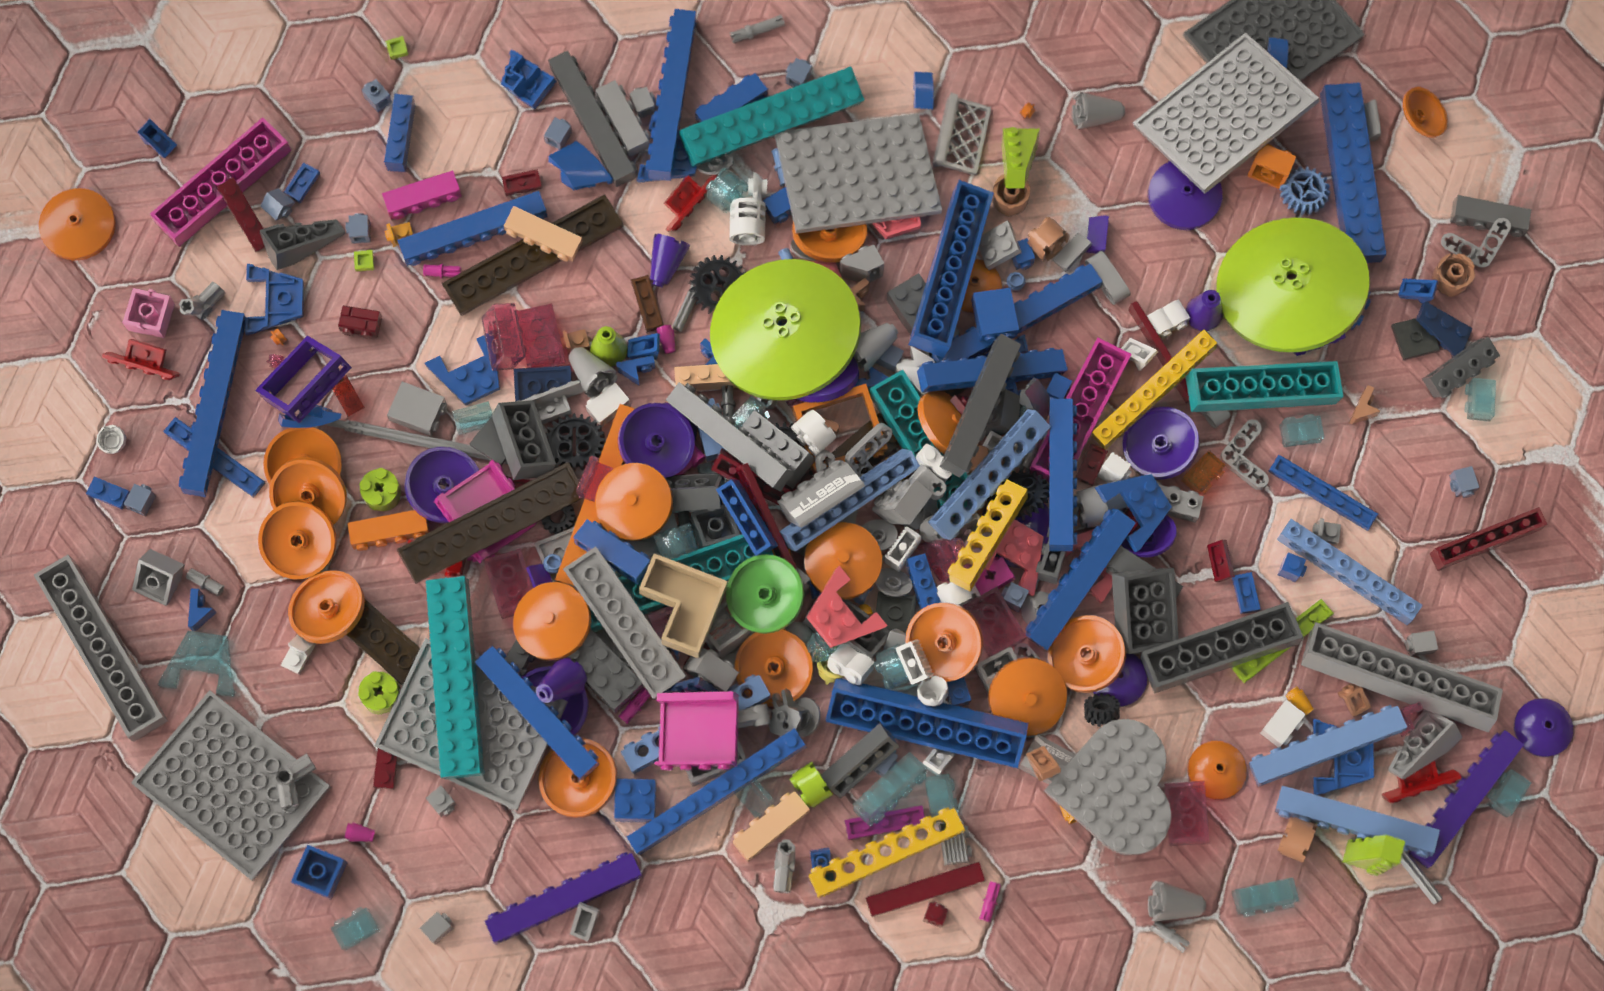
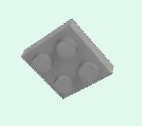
M1008 220L984 233L981 237L979 249L988 270L1022 253L1012 225Z

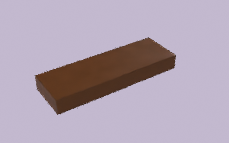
M649 275L631 279L646 333L664 326Z

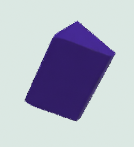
M1109 216L1089 217L1087 239L1092 245L1086 253L1097 254L1100 251L1105 253Z

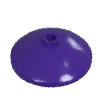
M1166 515L1139 551L1134 552L1125 539L1121 546L1137 557L1160 555L1167 551L1175 542L1177 536L1176 525Z
M1126 653L1125 664L1121 671L1123 678L1117 677L1109 686L1093 693L1097 694V696H1100V693H1103L1104 696L1106 694H1110V697L1115 696V699H1118L1120 702V707L1136 702L1144 693L1147 685V674L1141 660L1133 653Z
M1534 699L1524 704L1517 712L1514 720V732L1516 738L1524 744L1523 748L1536 756L1551 757L1564 751L1570 744L1573 737V722L1569 713L1559 703L1550 699ZM1545 722L1550 724V728L1545 726Z

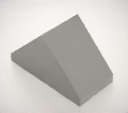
M580 902L570 934L589 941L600 911Z

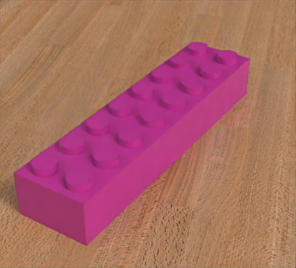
M262 117L153 210L150 215L154 222L180 247L227 207L226 202L217 189L218 185L234 177L243 193L292 150L288 142Z
M1098 337L1066 399H1073V405H1077V417H1073V423H1077V435H1073V441H1077V453H1073V459H1077V461L1132 355ZM1050 430L1030 467L1031 474L1036 471L1037 475L1042 474L1043 479H1046L1047 482H1049Z

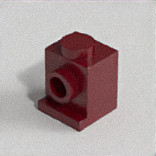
M929 902L923 922L942 928L948 909L940 903Z

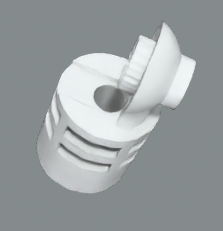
M753 172V178H748V196H753V198H738L733 200L730 205L729 239L734 244L752 246L765 241L766 204L762 201V196H767V179H762L756 172Z

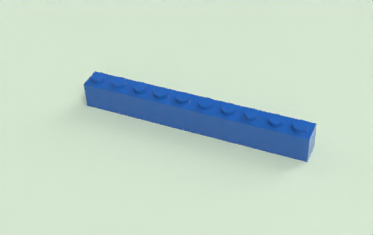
M674 9L673 16L670 15L669 19L671 31L667 32L666 39L669 45L664 49L666 63H662L661 74H664L663 79L659 80L661 94L657 95L656 106L659 107L658 111H654L653 122H656V125L651 129L653 144L649 143L648 155L651 156L650 160H646L645 171H648L650 179L671 181L696 27V11Z
M1091 263L1086 266H1079L1070 275H1063L1056 283L1051 282L1043 288L1044 290L1031 293L1028 299L1015 302L1014 306L1019 325L1018 334L1098 290L1103 281ZM972 326L962 336L956 335L953 337L950 349L944 358L932 354L931 358L934 359V363H940V361L946 359L957 361L964 357L975 359L991 350L994 342H980L977 327Z
M222 310L221 315L217 316L216 327L218 328L217 332L212 336L213 350L209 351L208 362L210 363L209 367L205 368L204 371L205 384L200 388L199 396L201 401L200 404H197L195 410L197 419L196 422L193 421L191 433H193L192 440L189 439L187 444V451L189 453L188 457H185L183 461L184 475L179 478V487H181L183 494L200 497L207 496L245 330L244 313Z
M792 729L640 827L626 838L636 854L641 855L798 754L807 746L796 729Z

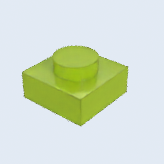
M403 36L385 41L391 60L408 55Z
M373 250L354 251L356 272L375 270Z

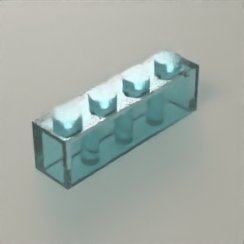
M908 752L853 804V811L870 827L874 823L878 824L888 810H893L902 797H907L916 784L919 785L925 780L926 766L911 752Z

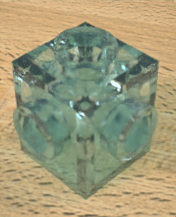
M818 632L812 633L810 640L807 642V650L811 654L812 662L828 661L829 657L837 649V646L830 648Z

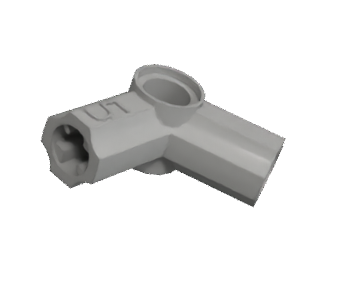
M212 282L199 296L196 295L193 298L182 299L179 303L180 312L184 315H193L204 320L212 312V307L226 293L218 284Z
M767 704L752 706L750 709L739 710L738 728L769 724L770 718L773 715L772 709L767 707Z
M308 754L303 755L286 767L279 768L275 773L281 809L299 806L296 781L316 769ZM290 773V779L282 782V775Z
M784 839L781 843H778L775 855L773 892L790 893L792 872H794L796 857L795 845L791 843V840Z

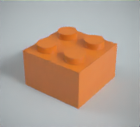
M1266 144L1257 151L1247 176L1280 189V186L1285 184L1296 156L1292 155L1289 151H1282L1271 144Z

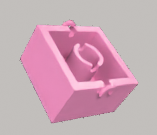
M133 288L123 325L128 331L165 338L175 303L168 295L158 294L151 289L144 291Z

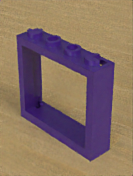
M307 335L255 391L267 403L297 423H300L352 367L341 355ZM317 351L331 359L289 405L275 397ZM299 410L300 413L297 416H295V412Z

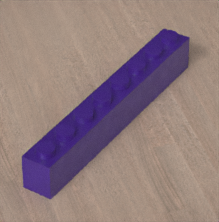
M1506 730L1501 733L1496 732L1490 739L1492 744L1489 748L1485 747L1478 755L1480 757L1477 763L1473 762L1467 769L1469 774L1466 778L1462 777L1455 785L1457 790L1447 795L1444 799L1446 804L1443 808L1439 807L1432 815L1434 820L1431 824L1429 822L1425 824V826L1440 830L1434 854L1425 858L1416 855L1415 851L1410 850L1408 852L1410 856L1424 867L1429 868L1435 863L1524 746L1523 743Z
M622 853L616 857L617 860L611 863L608 860L599 864V868L596 870H585L580 873V877L574 880L571 877L562 881V885L559 887H548L543 890V894L537 897L536 894L525 898V902L522 904L514 903L507 906V910L500 914L497 911L488 915L485 924L494 944L497 945L579 906L580 902L586 904L642 878L633 854Z

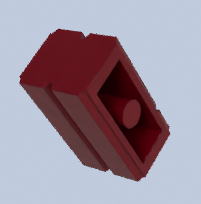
M343 305L338 327L344 335L353 336L354 334H360L363 338L372 339V337H378L382 315L380 311Z

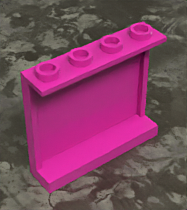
M492 459L488 465L446 493L437 496L434 502L446 519L451 522L514 490L515 485L510 478L507 479L503 474L504 471L501 465L495 463ZM538 522L474 554V557L479 564L533 528Z
M733 691L657 693V701L661 703L659 762H655V765L661 767V770L667 771L673 770V767H680V770H692V767H699L700 770H711V766H718V769L729 770L730 766H737L739 694Z

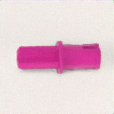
M424 264L423 266L424 276L443 278L454 277L461 273L460 266H444L443 264Z
M643 688L618 715L625 723L628 724L634 715L641 711V706L651 696L647 689Z
M993 881L989 882L985 899H982L984 903L979 917L980 920L992 921L995 905H998L996 901L1001 884Z

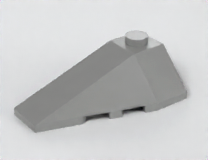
M1424 710L1411 726L1412 731L1409 736L1405 737L1404 746L1397 752L1388 770L1399 778L1405 779L1449 752L1462 739L1456 724L1441 715Z

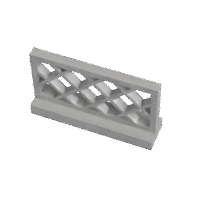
M951 93L946 101L932 166L937 168L943 166L976 176L991 107L957 98V94ZM958 105L966 106L968 112L962 115L958 110ZM977 110L985 111V117L979 120L974 112ZM969 114L975 120V123L968 125L964 119ZM958 120H961L965 127L960 131H957L954 123ZM978 125L981 129V134L975 136L970 128ZM965 131H968L972 138L967 142L960 135ZM957 136L961 145L954 148L950 141ZM974 141L978 149L972 153L967 145ZM964 147L968 156L961 159L957 150ZM953 153L958 161L955 163L947 162V156ZM971 158L974 168L966 167L963 161Z

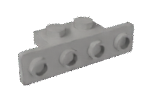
M580 380L570 381L566 385L551 388L549 391L541 394H534L522 401L534 400L541 423L545 424L558 419V417H564L566 414H572L566 398L582 393L583 388Z

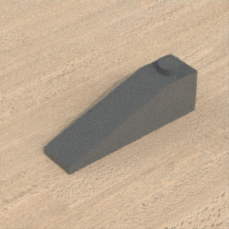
M336 219L314 221L313 224L309 225L295 223V226L284 227V224H278L260 230V234L270 261L279 270L298 263L343 236L345 230Z

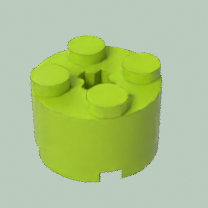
M378 468L368 472L362 478L359 484L360 493L369 508L384 512L397 506L400 501L401 487L393 473L384 468Z
M373 671L361 681L358 696L370 712L381 715L390 713L399 695L400 687L391 675L385 672ZM378 691H383V695H377L376 693Z
M812 761L793 773V777L790 778L794 787L798 791L801 790L803 792L800 796L808 807L812 806L814 808L833 795Z

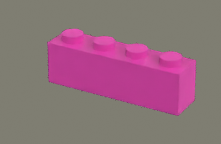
M453 170L382 193L391 220L402 219L405 215L417 214L422 212L423 209L435 208L440 206L441 203L454 202L462 197Z

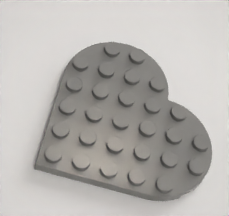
M1119 719L1102 726L1044 790L1048 796L1102 844L1122 855H1140L1149 852L1162 842L1170 827V805L1164 792L1157 786L1166 767L1165 749L1159 736L1150 727L1136 720Z

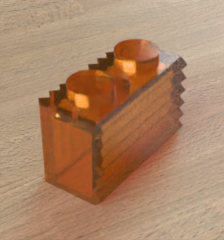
M1208 450L1184 475L1181 481L1192 491L1198 492L1199 495L1202 492L1206 494L1213 486L1210 483L1214 479L1218 481L1225 473L1223 469L1226 464Z

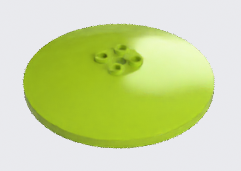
M1284 218L1253 228L1231 246L1221 262L1217 275L1216 289L1221 298L1222 314L1227 323L1239 336L1264 349L1278 352H1302L1333 342L1355 324L1368 300L1370 278L1367 262L1362 251L1346 233L1335 226L1315 219ZM1289 274L1297 275L1293 280L1287 278Z
M776 260L747 271L724 292L712 316L710 343L713 355L721 371L739 389L763 399H797L823 389L846 369L859 344L861 316L851 289L832 270L807 260ZM786 319L787 323L785 325H778L779 320Z

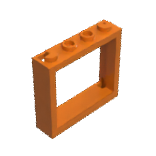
M866 384L853 387L848 393L830 401L804 402L794 405L792 408L797 422L803 414L810 410L816 411L863 396L873 428L879 424ZM886 443L873 455V458L884 455L888 448ZM805 444V450L814 456L808 449L809 446ZM846 455L835 458V461L842 460L845 462ZM854 457V458H853L854 462H855L856 464H859V462H858V461L856 460V458ZM816 462L811 466L813 474L817 473Z

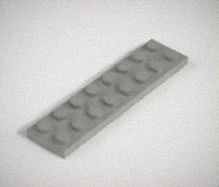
M594 547L563 569L653 699L657 697V693H663L686 677L668 649L662 645L661 639L597 547Z

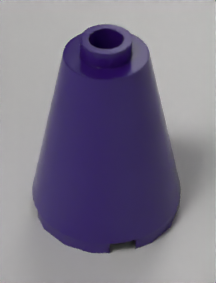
M654 234L650 280L653 281V285L663 288L664 285L669 284L690 248L688 243L684 241L679 243L675 238L667 235Z
M1207 290L1191 299L1187 304L1186 312L1190 317L1189 323L1192 328L1198 331H1210L1220 324L1223 317L1220 295L1215 290Z
M563 658L556 661L536 688L537 697L542 702L549 703L580 694L585 689V682H587V676L581 664L571 661V658Z

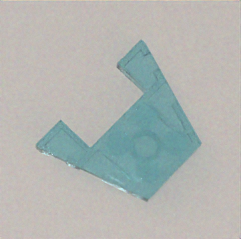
M187 631L161 676L158 686L177 689L180 671L184 669L219 674L216 694L235 697L228 637Z

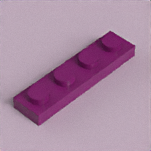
M923 805L845 820L848 840L901 831L903 827L910 824L916 826L921 823V819L925 818Z

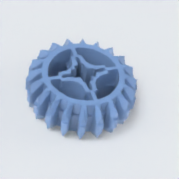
M1301 166L1297 170L1292 169L1285 184L1280 186L1279 190L1282 191L1280 198H1285L1283 204L1288 203V209L1294 208V214L1297 211H1300L1301 216L1304 215L1305 211L1308 215H1311L1313 211L1317 213L1319 208L1323 209L1325 203L1329 200L1330 190L1328 189L1330 184L1326 183L1327 177L1321 178L1322 172L1315 173L1316 168L1312 171L1309 170V166L1305 170ZM1307 186V189H1306L1307 192H1305V194H1304V196H1303V195H1302L1303 192H1304L1303 189H1305V187Z

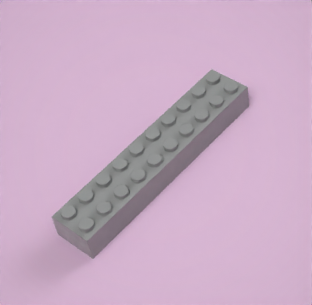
M66 555L34 574L126 736L134 742L168 722L75 560Z
M1316 622L1308 635L1301 662L1302 666L1489 732L1497 721L1503 691L1501 688Z

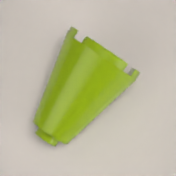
M608 326L598 330L590 345V353L611 367L616 366L617 362L624 361L628 352L625 339Z

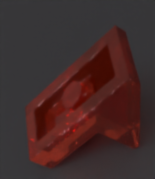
M345 375L332 390L349 417L365 407L347 375Z

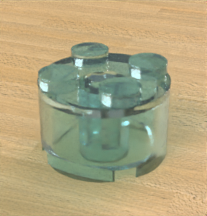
M723 168L715 180H711L707 184V200L724 213H727V210L730 212L732 201L743 198L742 194L744 191L747 193L748 183L731 170Z
M690 523L653 535L660 556L670 560L698 550Z
M900 644L876 654L877 661L874 662V666L878 673L881 672L884 678L883 683L887 690L895 689L910 682L895 649L900 647Z

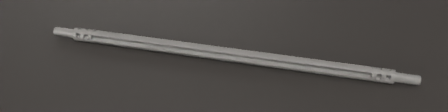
M336 420L327 424L328 426L343 428L348 432L426 448L451 447L464 452L469 457L491 461V459L468 444L351 420ZM577 467L574 473L577 479L592 481L595 471L585 468L582 471L580 467Z

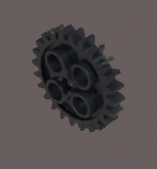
M713 255L711 261L706 257L704 262L700 261L698 263L699 267L695 266L693 268L695 273H691L690 277L694 280L688 282L693 287L689 289V292L695 293L691 299H698L695 305L702 304V311L705 308H708V314L714 311L719 301L712 300L711 294H716L720 300L728 286L746 273L740 272L743 267L742 265L739 267L735 266L736 260L730 263V257L723 260V255H720L717 260L716 256ZM719 270H724L727 273V277H722ZM703 277L709 278L711 283L709 285L705 284Z
M573 413L572 418H569L566 414V419L564 420L558 417L559 423L552 421L553 428L547 427L548 433H545L558 467L568 462L573 467V471L576 472L577 467H580L583 471L584 465L590 468L591 461L597 463L596 457L600 458L606 442L605 434L601 432V425L597 426L596 420L591 422L590 416L584 419L583 414L579 418H576L575 413ZM573 428H576L577 439L575 457L573 456Z
M1022 469L1019 470V473L1012 470V474L1007 480L1026 488L1028 492V498L1015 518L1017 520L1018 517H1021L1025 520L1026 515L1032 517L1033 512L1039 513L1038 508H1045L1043 503H1048L1049 486L1046 479H1043L1042 474L1037 475L1036 471L1031 474L1030 469L1023 473ZM996 492L987 498L988 504L991 500H995ZM1004 501V502H1002V504H1003V505H1009L1010 502H1009V501Z

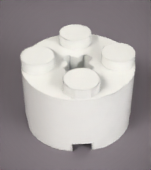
M810 410L794 423L791 428L798 435L796 437L803 446L807 444L810 452L816 456L836 439V435L831 427H827L826 421L816 411Z
M945 582L937 587V595L941 603H953L964 609L975 603L973 599L976 597L978 600L981 598L975 585L971 592L952 582L949 584Z

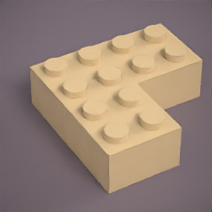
M654 553L639 588L640 595L674 608L661 638L662 645L699 659L725 595L728 581Z

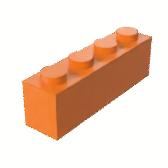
M415 510L347 523L351 546L354 550L357 549V551L367 550L370 546L384 547L388 545L387 543L391 542L397 544L404 543L407 539H417L430 532L428 519L422 517Z

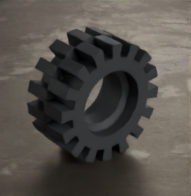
M572 505L561 510L565 513V519L561 523H554L551 520V515L542 519L541 522L545 530H548L551 534L552 532L558 534L574 527L576 517Z
M1100 693V696L1093 694V697L1089 696L1085 700L1084 718L1088 723L1091 722L1093 726L1097 724V727L1118 720L1120 718V702L1118 699H1115V696L1110 697V694H1106V696L1103 693Z

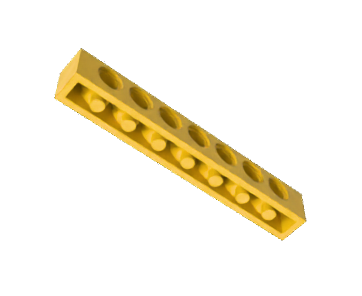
M1205 330L1200 332L1092 432L1094 440L1103 449H1108L1181 382L1191 369H1195L1217 348V342Z
M949 807L944 808L938 812L939 815L933 818L931 815L921 819V823L913 826V824L907 825L902 828L903 832L898 834L892 832L884 836L885 840L879 843L876 840L865 845L866 849L861 851L855 849L847 853L848 857L842 860L838 857L829 861L830 865L824 868L821 865L812 869L809 879L818 898L827 896L964 833L965 829L955 808L951 810ZM937 822H943L946 825V829L944 831H937L934 825ZM919 830H924L927 832L928 837L920 840L916 834ZM900 839H908L910 845L907 848H901L898 844ZM883 847H889L892 853L885 857L881 855L880 850ZM863 856H872V864L865 865L862 862ZM848 863L855 866V870L852 873H846L843 868ZM834 872L837 878L835 881L829 882L825 878L826 874Z

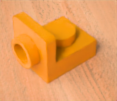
M410 222L392 227L390 223L386 224L388 229L385 231L387 242L391 241L393 247L399 246L397 240L413 235Z

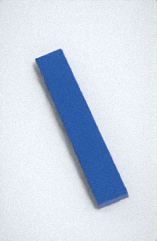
M176 417L163 431L185 449H187L189 439L192 440L193 436L191 428ZM217 447L213 469L254 498L265 484V481Z
M1281 455L1277 456L1268 471L1366 531L1370 529L1378 513Z

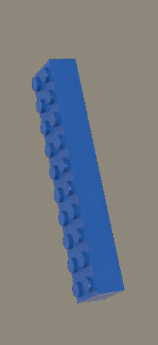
M1361 83L1324 85L1320 93L1339 229L1358 245L1367 263L1382 262L1386 256V248Z
M961 180L955 186L908 345L943 358L950 349L994 192Z
M843 678L835 679L825 721L870 732L880 723L895 739L1018 768L1028 729V723L946 703L938 706H926L917 696L864 683L856 685Z

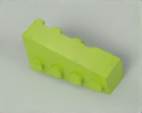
M1003 128L1001 147L1006 188H1025L1029 171L1038 149L1040 129Z
M1379 835L1373 838L1365 837L1364 841L1361 838L1356 840L1349 839L1342 861L1343 863L1367 870L1366 873L1378 876V874H1382L1400 864L1405 841L1389 835Z

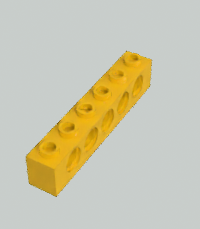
M1006 480L1004 485L1001 484L999 486L995 500L989 502L987 513L985 516L982 515L980 517L976 531L970 533L967 540L968 544L965 548H961L958 554L959 559L956 563H952L948 570L950 582L969 592L973 589L1028 498L1026 488L1009 480ZM1009 501L1010 504L1003 505L1002 502ZM994 517L1001 518L999 521L992 520ZM985 532H989L992 534L989 537L983 536ZM975 548L982 549L979 553L973 552ZM965 564L972 565V567L969 569H966L963 566Z

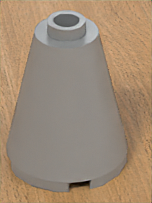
M1084 92L1076 93L1073 99L1076 100V105H1072L1073 124L1078 126L1077 129H1085L1118 121L1125 114V107L1120 101Z
M885 323L860 334L859 344L853 357L856 359L858 367L860 369L864 368V372L869 370L897 339L898 331L893 324Z
M576 347L570 351L568 359L578 380L581 382L585 394L589 398L599 396L606 386H612L617 381L618 376L615 369L583 347Z
M1162 881L1153 882L1150 890H1153V894L1148 896L1149 917H1153L1152 921L1195 917L1205 912L1206 901L1203 900L1202 896Z

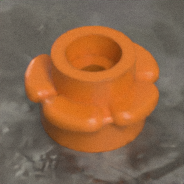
M1027 102L1019 113L1023 116V119L1026 117L1030 118L1036 111L1033 108L1035 104L1032 105L1030 102Z
M278 328L275 331H271L272 336L270 338L277 346L279 344L284 345L283 343L287 341V338Z

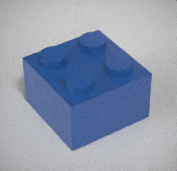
M617 779L614 806L615 822L648 823L653 820L656 808V780Z
M307 844L291 882L306 890L332 899L348 862Z

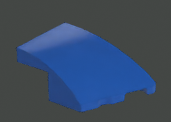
M511 49L509 53L511 57L509 64L505 67V74L502 77L501 85L522 102L536 109L557 80L542 71L539 66L526 60L523 55Z
M578 141L548 156L549 162L561 170V182L572 190L595 187L596 183L601 182L613 183V179L605 167Z
M316 405L300 423L280 413L278 422L282 427L308 428L339 420L342 414L332 412L331 409L321 405Z

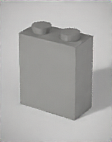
M401 382L387 417L391 422L432 437L433 432H437L439 428L441 414L444 415L447 410L446 400L443 396Z

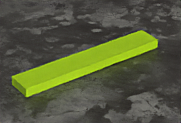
M1322 599L1296 618L1303 638L1310 633L1315 622L1322 624L1334 614ZM1289 648L1234 666L1232 670L1243 683H1246Z

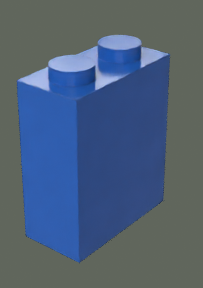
M1011 288L973 293L971 302L979 341L991 343L1000 334L1010 339L1017 337L1019 325Z

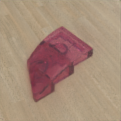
M953 538L951 540L941 539L920 543L917 549L924 551L928 557L929 566L938 580L950 582L948 570L952 563L957 562L959 551L962 547L965 548L962 538ZM965 564L963 567L969 569L972 565Z

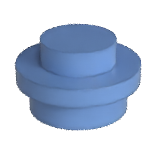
M1019 272L1009 274L1006 280L1007 286L1015 291L1022 289L1025 285L1024 276Z
M556 554L546 556L543 562L544 569L549 573H557L562 559Z

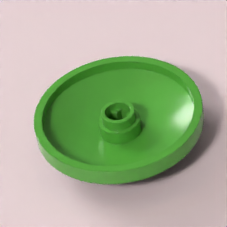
M774 555L754 556L742 562L732 573L726 589L727 606L732 617L744 628L756 633H774L789 626L800 613L804 602L803 581L798 571L786 560Z

